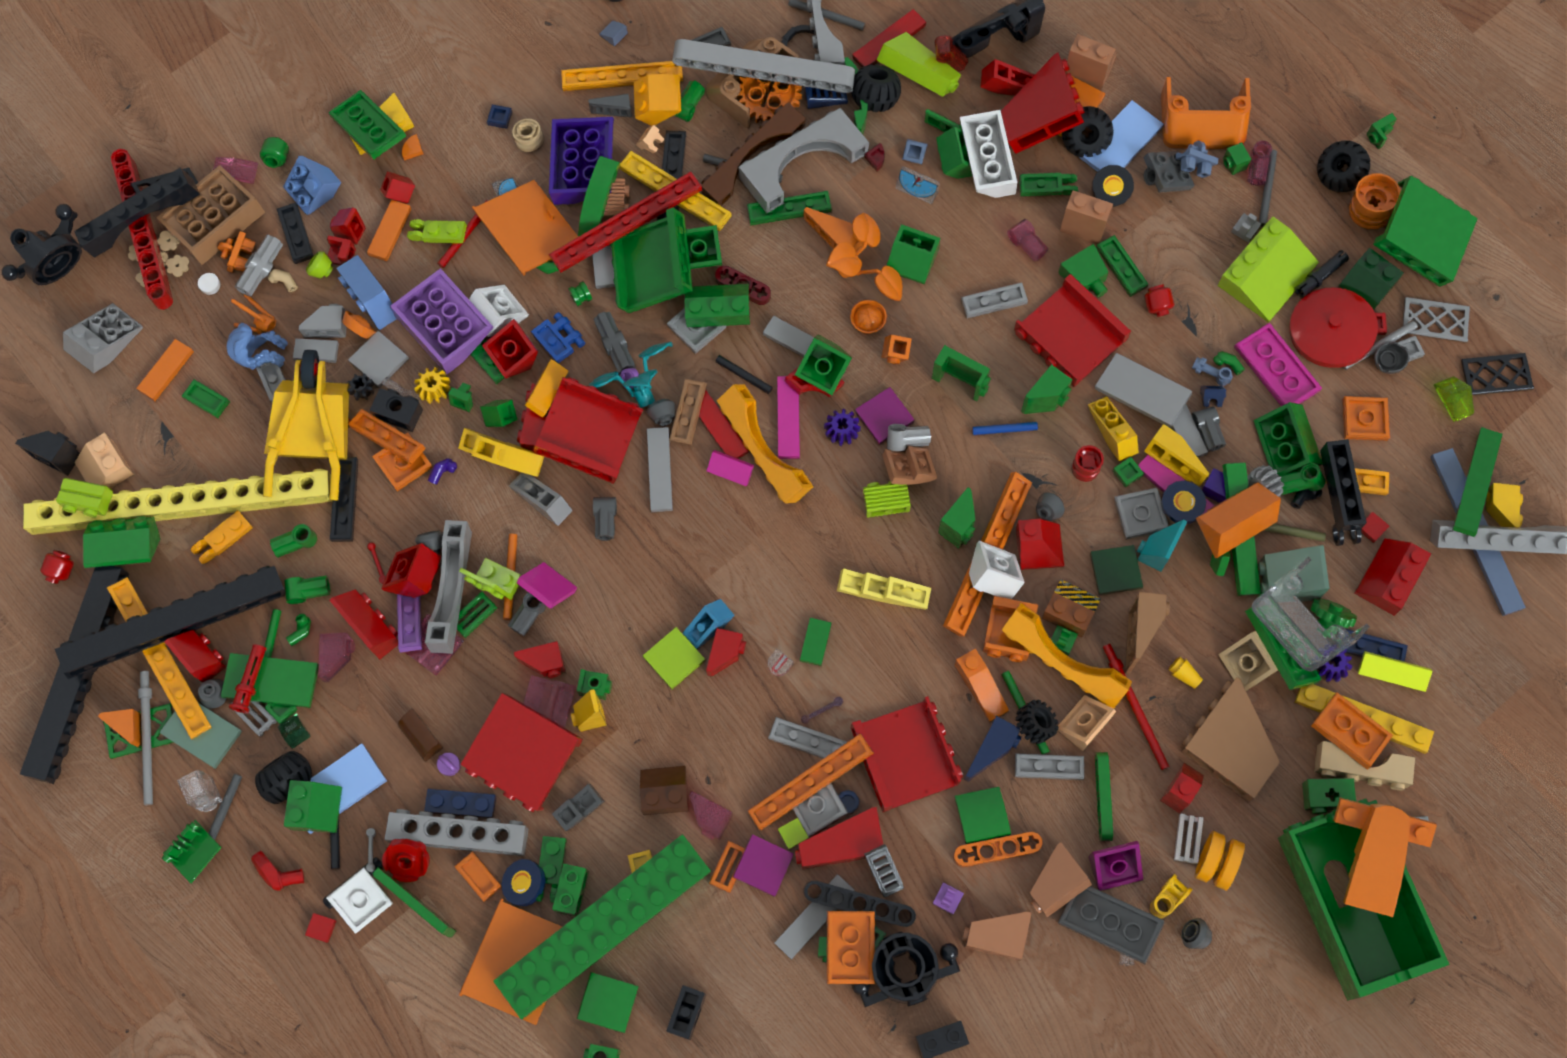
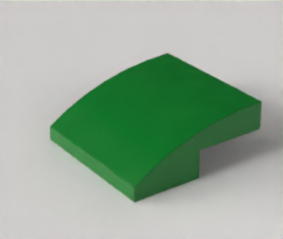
M1000 787L955 796V803L966 844L1011 835Z
M590 972L576 1019L625 1033L639 986Z

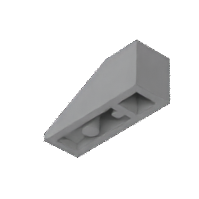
M521 472L509 485L519 496L557 526L573 511L561 495L529 474Z

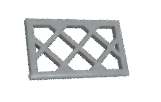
M1406 297L1404 301L1403 326L1414 320L1421 329H1414L1408 334L1468 342L1470 306ZM1410 304L1420 305L1422 309L1414 314L1409 306ZM1429 308H1442L1445 312L1436 317ZM1424 311L1432 319V321L1426 325H1424L1417 317ZM1451 311H1464V317L1458 320ZM1445 315H1448L1455 323L1448 329L1440 321ZM1436 323L1443 332H1430L1427 328ZM1458 326L1462 330V336L1452 335L1450 331Z

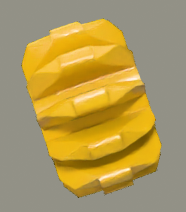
M434 367L432 372H430L429 368L425 369V374L419 372L418 376L420 379H415L416 387L414 390L416 394H419V398L422 401L426 399L427 403L431 404L434 399L439 403L440 397L447 399L445 392L451 390L449 386L451 381L449 377H446V373L443 370L439 372L438 368Z

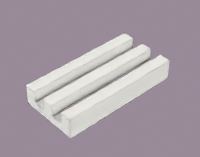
M1179 814L1174 860L1198 864L1203 817ZM1184 821H1188L1185 853L1183 857L1180 856ZM1195 822L1197 824L1193 849V858H1189L1193 832V823Z

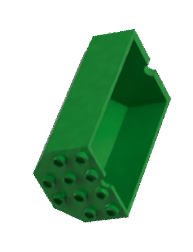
M1367 798L1357 801L1366 805L1378 804L1377 800L1368 802ZM1335 809L1331 813L1326 814V816L1321 814L1304 822V824L1299 822L1282 830L1284 834L1278 837L1279 843L1347 1001L1364 997L1450 965L1406 865L1393 917L1350 905L1339 909L1324 874V867L1329 861H1339L1344 865L1349 875L1355 857L1354 850L1362 829L1334 822Z

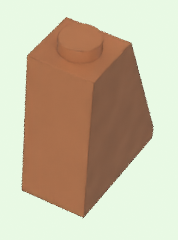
M1061 842L1057 844L1030 891V895L1033 898V901L1030 903L1038 914L1043 912L1046 917H1049L1092 885L1088 876Z
M1022 912L971 922L969 928L965 927L962 941L966 942L965 948L1021 961L1032 913Z

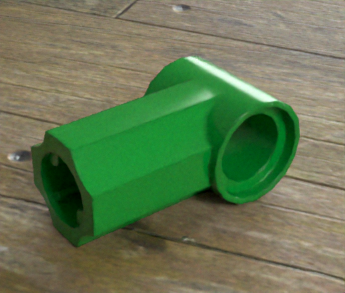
M695 80L689 81L681 94V112L674 115L675 117L685 122H689L692 119L696 105L705 93V88Z
M1314 463L1305 465L1299 471L1280 475V480L1284 483L1282 495L1305 489L1318 491L1324 487L1326 482L1319 466Z
M299 524L292 531L270 539V545L275 556L279 558L301 548L313 547L317 542V534L307 525ZM308 532L307 538L301 540V536Z
M327 575L307 579L292 577L284 580L286 603L300 604L309 598L330 595L331 588Z

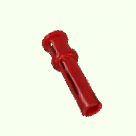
M253 644L241 683L235 687L236 694L233 703L229 705L231 710L244 714L249 713L250 709L248 707L252 696L256 693L254 685L265 651L267 650L266 647ZM256 659L252 674L250 675L254 660Z

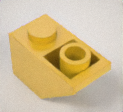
M1493 483L1488 489L1486 511L1501 527L1520 528L1522 525L1523 516L1520 514V506L1523 503V494H1520V486Z

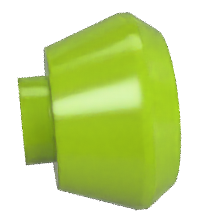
M318 251L309 262L306 272L312 277L321 279L325 276L327 278L333 270L331 266L332 261L324 251Z

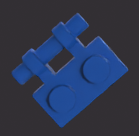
M560 312L554 315L553 318L557 322L553 325L547 319L531 331L534 338L558 364L574 353L573 348L570 346L572 343H575L579 348L583 347L586 343L582 339L581 333L578 330H574L570 325V320L567 317H563ZM564 330L568 336L564 338L559 331Z

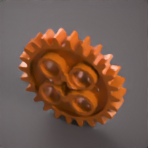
M739 77L740 93L737 98L740 100L738 101L749 109L750 118L755 116L756 123L760 119H763V121L766 119L770 120L774 116V112L778 107L770 106L771 103L775 102L779 106H785L789 102L794 108L800 106L798 100H802V94H800L802 86L775 82L773 84V92L769 93L772 81L762 82L756 78ZM785 85L787 89L781 90L778 86ZM766 93H769L765 106L761 107L766 100ZM753 95H759L761 98L755 100L751 97Z

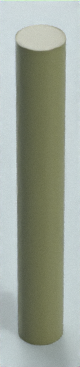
M1273 524L1263 530L1322 542L1326 538V533Z

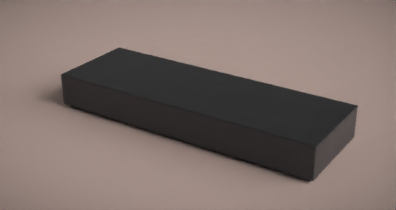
M297 203L277 208L294 264L312 259L314 256Z

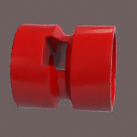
M1087 445L1081 447L1075 455L1071 468L1075 478L1083 482L1094 480L1103 465V453L1095 446Z

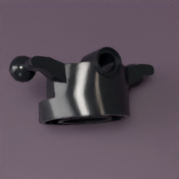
M67 204L58 205L55 209V214L61 219V222L52 235L45 230L32 232L18 228L12 231L10 236L11 243L25 260V263L18 268L11 264L5 265L1 270L2 277L7 281H13L17 278L22 279L27 275L37 285H48L68 274L80 260L82 254L80 244L70 235L73 229V221L78 216L77 212L73 211Z
M902 931L883 938V941L874 953L872 962L874 980L881 991L869 996L870 984H852V989L861 996L864 1007L886 999L907 1004L908 1007L928 999L927 996L936 985L937 980L960 972L956 960L958 948L952 943L942 945L940 956L943 960L949 962L950 966L939 969L935 951L930 943L922 937L911 933H903ZM909 953L908 958L914 963L915 975L918 978L907 983H901L902 979L895 973L896 963L895 961L893 962V958Z

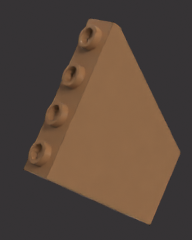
M1236 677L1233 682L1228 680L1220 690L1224 693L1219 700L1215 698L1207 709L1211 712L1208 716L1202 715L1196 723L1195 727L1198 730L1195 734L1189 733L1182 743L1185 747L1181 753L1250 802L1256 797L1280 761L1241 680Z

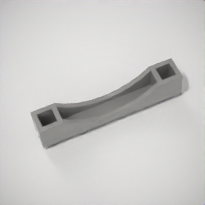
M807 0V11L812 13V18H809L810 30H814L815 34L812 36V46L817 48V54H814L815 61L845 65L842 42L827 27L821 11V0Z
M445 520L442 537V566L439 591L432 616L428 621L425 644L431 653L453 654L465 575L460 573L459 570L460 568L465 570L467 568L472 531L467 521Z
M1432 521L1430 541L1438 548L1567 554V526L1543 525L1514 528L1479 525L1476 536L1472 537L1452 530L1454 521Z

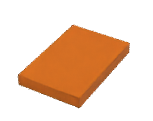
M1338 692L1333 695L1311 725V727L1367 770L1393 737L1390 732Z
M827 911V984H875L872 970L875 953V911Z

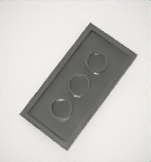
M1089 886L1067 903L1058 923L1146 965L1165 924V920Z

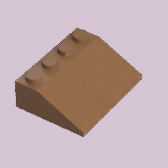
M220 165L196 184L200 195L183 205L168 207L156 217L201 265L220 251L217 248L219 243H226L227 238L233 240L239 235L240 231H244L265 213L257 199Z

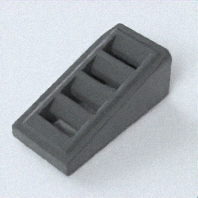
M629 94L588 100L591 114L632 117Z
M886 844L864 854L883 897H888L904 888ZM885 855V858L875 863L873 862V860H876Z

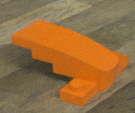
M1339 798L1334 822L1362 829L1354 850L1355 857L1348 875L1350 880L1343 902L1346 905L1393 917L1401 888L1408 842L1431 848L1437 824L1408 816L1403 810L1391 805H1366Z

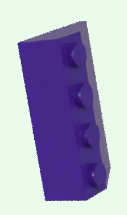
M613 117L552 119L549 195L554 205L576 204L584 201L599 157L604 156L612 159Z

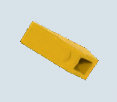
M1108 397L1088 404V408L1109 449L1118 461L1139 453L1137 434Z

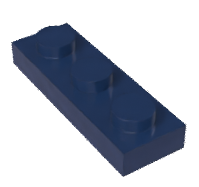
M427 789L424 812L494 818L496 795Z

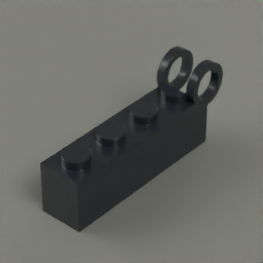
M1349 439L1326 442L1320 453L1335 519L1332 529L1333 540L1336 546H1342L1344 543L1343 531H1350L1352 542L1359 544L1362 538L1361 529L1367 522Z

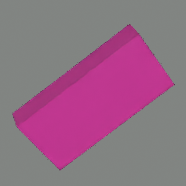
M714 450L707 472L747 486L754 465Z

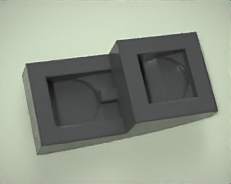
M587 784L572 799L564 802L552 815L563 829L568 831L605 801L591 784Z

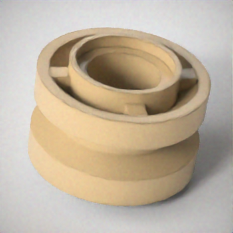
M523 119L518 121L513 127L512 134L520 150L532 152L543 144L544 136L537 121Z

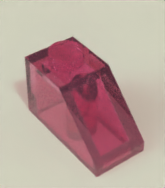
M347 633L320 634L318 678L323 682H329L351 660V653L355 651V643Z
M691 791L689 796L699 829L702 830L701 834L711 840L714 837L720 840L733 816L732 812Z

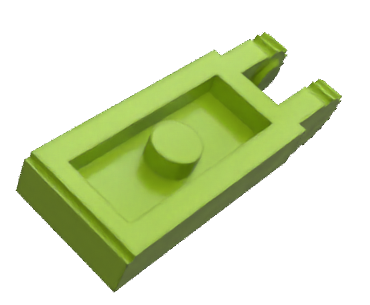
M414 219L410 221V227L423 230V233L411 230L408 231L407 238L412 241H424V243H463L467 224L465 221H422Z

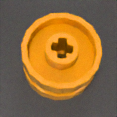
M1213 830L1203 846L1194 877L1207 883L1214 876V886L1227 891L1240 867L1245 843L1231 839L1226 844L1225 835Z

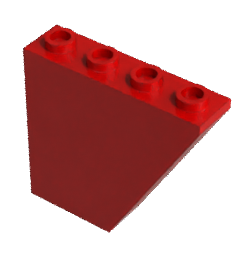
M1059 53L1054 54L1001 110L1007 140L1015 154L1084 123L1081 114L1085 112L1081 102H1077V99L1080 98L1076 87L1072 88V85L1075 84L1071 73H1067L1070 70L1066 58L1061 59Z

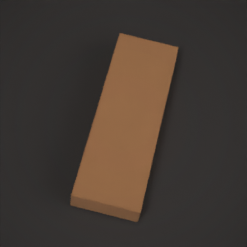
M685 378L669 439L671 442L692 445L707 386L705 382Z

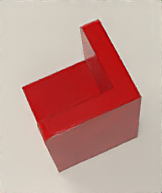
M387 171L380 190L386 198L407 204L410 201L415 184L408 177Z
M334 236L327 237L330 245L327 256L332 261V264L341 266L354 257L356 248L352 240Z

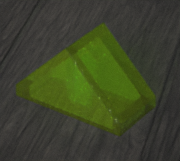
M1455 376L1434 384L1453 422L1474 414L1470 385Z

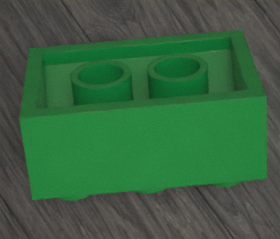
M749 284L692 286L693 291L685 294V320L687 327L750 325Z
M1289 402L1253 420L1268 465L1272 467V470H1277L1278 476L1299 471L1310 463L1317 464L1318 466L1323 465L1303 405Z
M139 516L135 519L118 518L113 521L96 520L88 523L83 533L84 568L151 562L161 539L155 517Z

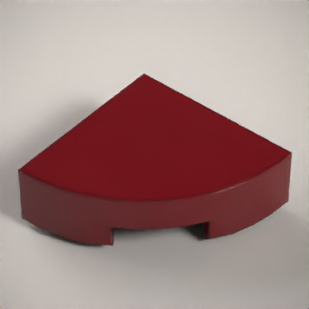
M881 143L864 154V158L876 171L880 170L885 160L884 148Z

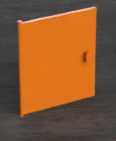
M535 180L481 205L472 206V209L523 276L526 275V272L550 261V253L578 237Z
M501 898L459 996L466 995L519 1018L493 981L561 929L562 926L507 904ZM546 1002L523 1020L537 1025Z

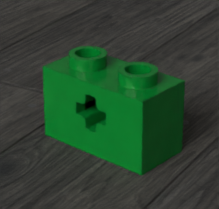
M1354 778L1307 779L1302 783L1304 809L1312 810V814L1327 813L1326 810L1337 809L1339 798L1356 802ZM1328 793L1329 796H1333V800H1331L1329 797H1326L1325 794Z

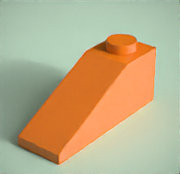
M808 207L804 209V220L833 249L841 242L851 244L855 252L862 246L863 242H859L854 237L850 222Z
M976 648L956 659L954 666L989 722L995 720L996 716L1000 717L1009 712L988 667Z

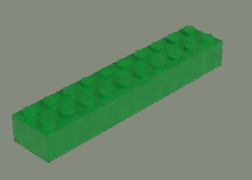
M682 834L493 982L519 1018L523 1020L711 873V870Z

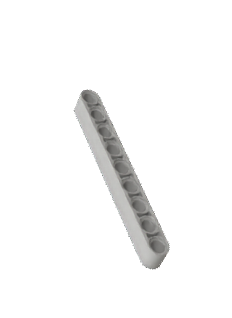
M686 39L675 41L672 62L677 66L842 93L852 92L854 85L855 69L850 66Z

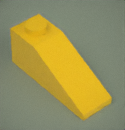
M1165 424L1162 425L1144 450L1145 453L1171 471L1199 487L1209 475V472L1183 437Z
M594 689L587 692L573 705L574 713H571L573 726H578L580 732L607 725L602 703Z

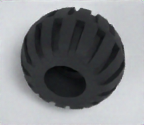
M871 64L860 68L855 74L851 94L859 107H861L860 100H863L868 104L867 111L884 112L891 109L897 103L901 95V82L897 73L891 68L884 65Z
M1086 106L1083 107L1085 113L1081 114L1084 123L1062 132L1065 147L1077 157H1083L1084 154H1087V157H1093V153L1100 155L1102 148L1106 150L1110 146L1114 133L1112 121L1103 110ZM1085 127H1088L1090 130H1092V132L1089 133V137H1086L1082 133V131L1085 130Z
M1347 140L1335 142L1326 147L1319 157L1317 164L1318 177L1322 184L1332 191L1348 192L1355 190L1358 182L1370 172V157L1367 151L1356 142ZM1344 164H1347L1348 168L1345 172L1339 169L1343 168Z
M289 751L273 760L256 774V788L260 796L272 804H279L288 798L290 780L311 781L312 769L308 760L303 755L295 751Z

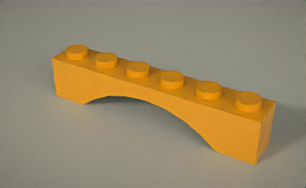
M733 384L717 400L722 413L728 417L732 423V428L740 435L744 446L750 450L754 456L755 463L762 468L766 474L767 481L774 486L780 500L785 504L798 502L814 486L802 469L792 467L783 462L767 446L758 425L756 400L746 385Z
M1022 603L1019 604L1002 628V631L1005 632L1009 639L1019 642L1026 651L1036 654L1047 666L1057 669L1065 679L1074 681L1082 691L1092 694L1099 702L1113 709L1132 684L1130 679L1114 668L1088 666L1067 656L1048 637L1040 616Z

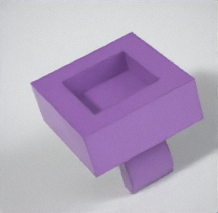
M943 882L933 905L953 915L964 893Z

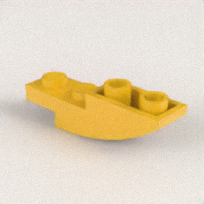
M464 428L458 447L460 450L471 453L474 457L536 477L539 476L544 456L509 442L497 440L469 428Z

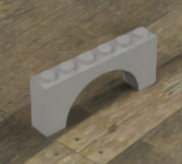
M839 108L827 113L822 119L813 121L805 129L796 131L786 140L777 142L769 150L760 152L755 158L743 162L739 166V179L764 211L769 213L784 204V191L779 184V177L786 165L793 159L812 151H830L845 157L850 163H853L868 152L869 142L844 111Z

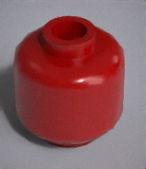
M1164 284L1147 289L1148 292L1145 294L1144 299L1148 313L1156 314L1157 317L1170 314L1169 310L1175 305L1171 289L1165 287Z
M53 550V553H47L40 568L41 573L46 576L45 580L58 584L59 581L68 580L74 566L73 560L70 559L71 555L58 550Z

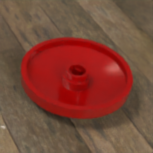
M1322 288L1309 293L1295 306L1290 319L1289 333L1294 347L1305 359L1319 366L1340 368L1355 364L1370 352L1377 337L1378 321L1373 308L1360 295L1342 288Z

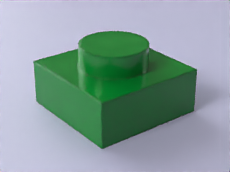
M1129 457L1112 470L1125 488L1144 475L1132 457Z

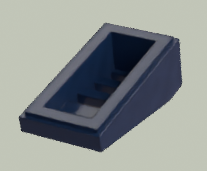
M805 87L808 109L848 104L847 94L840 92L841 98H837L836 91ZM828 92H832L833 97H829Z

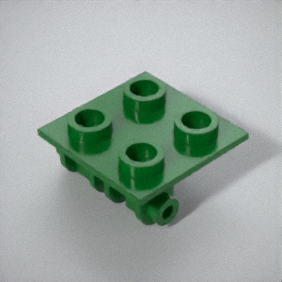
M197 820L192 821L190 824L187 823L181 835H177L178 841L173 840L172 843L174 845H170L163 852L164 855L162 857L165 862H171L189 883H192L222 848Z

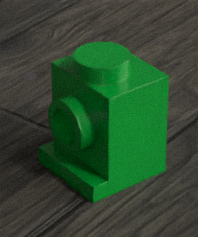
M581 669L577 686L579 696H584L587 692L594 689L599 699L606 700V695L610 694L612 689V681L608 674ZM593 680L599 681L596 687L591 686Z

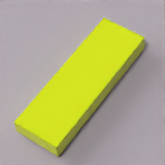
M1366 651L1363 653L1358 669V674L1424 692L1427 690L1433 672L1430 668Z

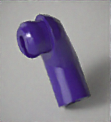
M450 458L436 463L427 481L437 485L442 473L446 471L455 472L457 463Z

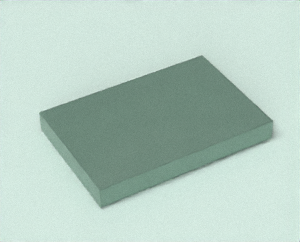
M199 704L212 728L191 740L175 711L160 731V734L216 769L242 731Z

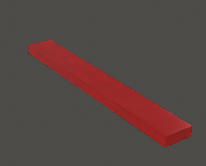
M690 171L553 251L549 256L560 273L663 214L667 209L673 208L702 191V186Z

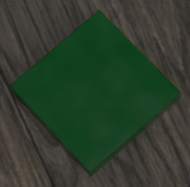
M1134 545L1090 552L1098 595L1143 588Z

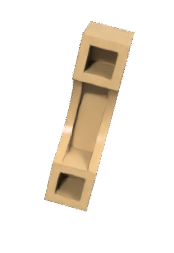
M1322 741L1317 745L1314 772L1321 773V776L1327 778L1340 776L1344 777V779L1354 778V782L1363 780L1367 781V784L1371 786L1390 785L1391 789L1402 791L1413 785L1415 757L1392 753L1384 759L1380 766L1370 767L1367 770L1332 742Z

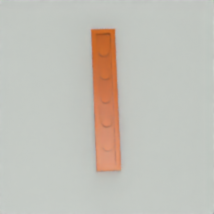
M859 734L749 809L748 813L758 829L762 831L874 754L862 734Z

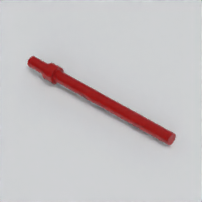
M1107 644L1102 648L1110 662L1108 664L1109 667L1114 668L1126 677L1123 670L1124 665L1121 659L1117 658L1112 645ZM1130 686L1125 696L1160 769L1164 770L1170 766Z

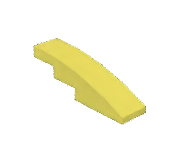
M843 568L840 572L837 591L879 602L926 610L928 609L931 588L891 576L885 578L871 573L862 574Z

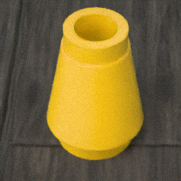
M1178 657L1168 669L1173 677L1191 686L1193 689L1203 680L1186 658Z

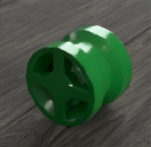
M584 281L580 282L576 287L568 288L577 307L581 306L584 301L589 302L593 300Z

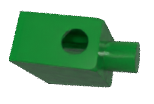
M1094 244L1060 264L1058 273L1064 279L1071 274L1088 291L1092 290L1098 298L1108 291L1103 284L1107 279L1108 270Z

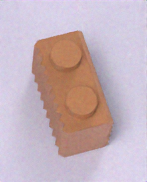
M616 178L615 182L612 183L611 193L608 196L602 222L629 208V204H626V198H630V185H626L625 178Z

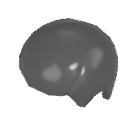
M1397 342L1382 344L1376 349L1374 355L1377 369L1385 374L1399 373L1408 365L1410 359L1408 349Z

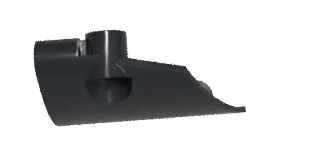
M1015 0L954 36L939 52L940 54L948 55L954 51L962 59L970 58L987 48L990 44L991 35L1002 28H1007L1017 41L1025 43L1039 35L1045 13V4L1043 0Z

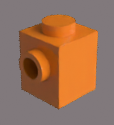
M896 335L886 336L881 358L888 359L887 362L891 364H900V362L908 360L912 339Z

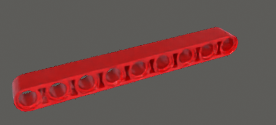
M117 149L111 155V162L122 202L135 195L131 183L140 181L137 165L128 151ZM149 213L130 224L129 229L147 296L158 309L165 310L172 305L173 297Z

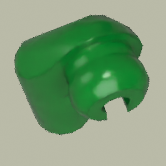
M1221 351L1213 358L1217 366H1222L1224 363L1228 364L1236 375L1241 374L1245 370L1237 357L1230 353Z

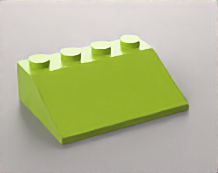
M1272 216L1225 271L1217 286L1269 323L1293 295L1295 287L1307 278V275L1314 270L1319 261L1289 227Z

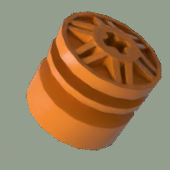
M1382 173L1364 176L1358 182L1349 205V214L1352 220L1360 227L1366 229H1379L1386 226L1401 192L1397 182L1390 176Z

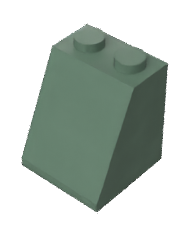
M1324 545L1265 554L1260 562H1258L1259 575H1262V583L1260 585L1261 596H1264L1265 603L1319 600L1330 589Z

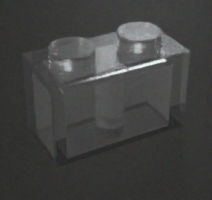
M199 769L177 780L187 804L201 812L211 811L217 807L218 803L222 802L213 777Z

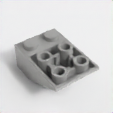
M112 303L64 331L63 350L91 372L95 373L110 364L143 329V326Z

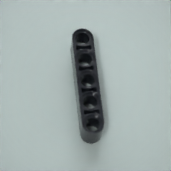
M813 880L807 882L803 888L805 898L814 903L844 911H875V919L902 927L911 926L916 919L915 911L911 907ZM813 884L820 887V894L816 898H811L808 895V888ZM836 890L840 891L843 895V899L839 904H833L830 899L831 893ZM856 897H862L865 900V906L862 910H856L853 907V901ZM880 903L886 904L888 908L884 916L876 914V906ZM903 909H907L910 913V918L905 923H902L898 918L899 912Z

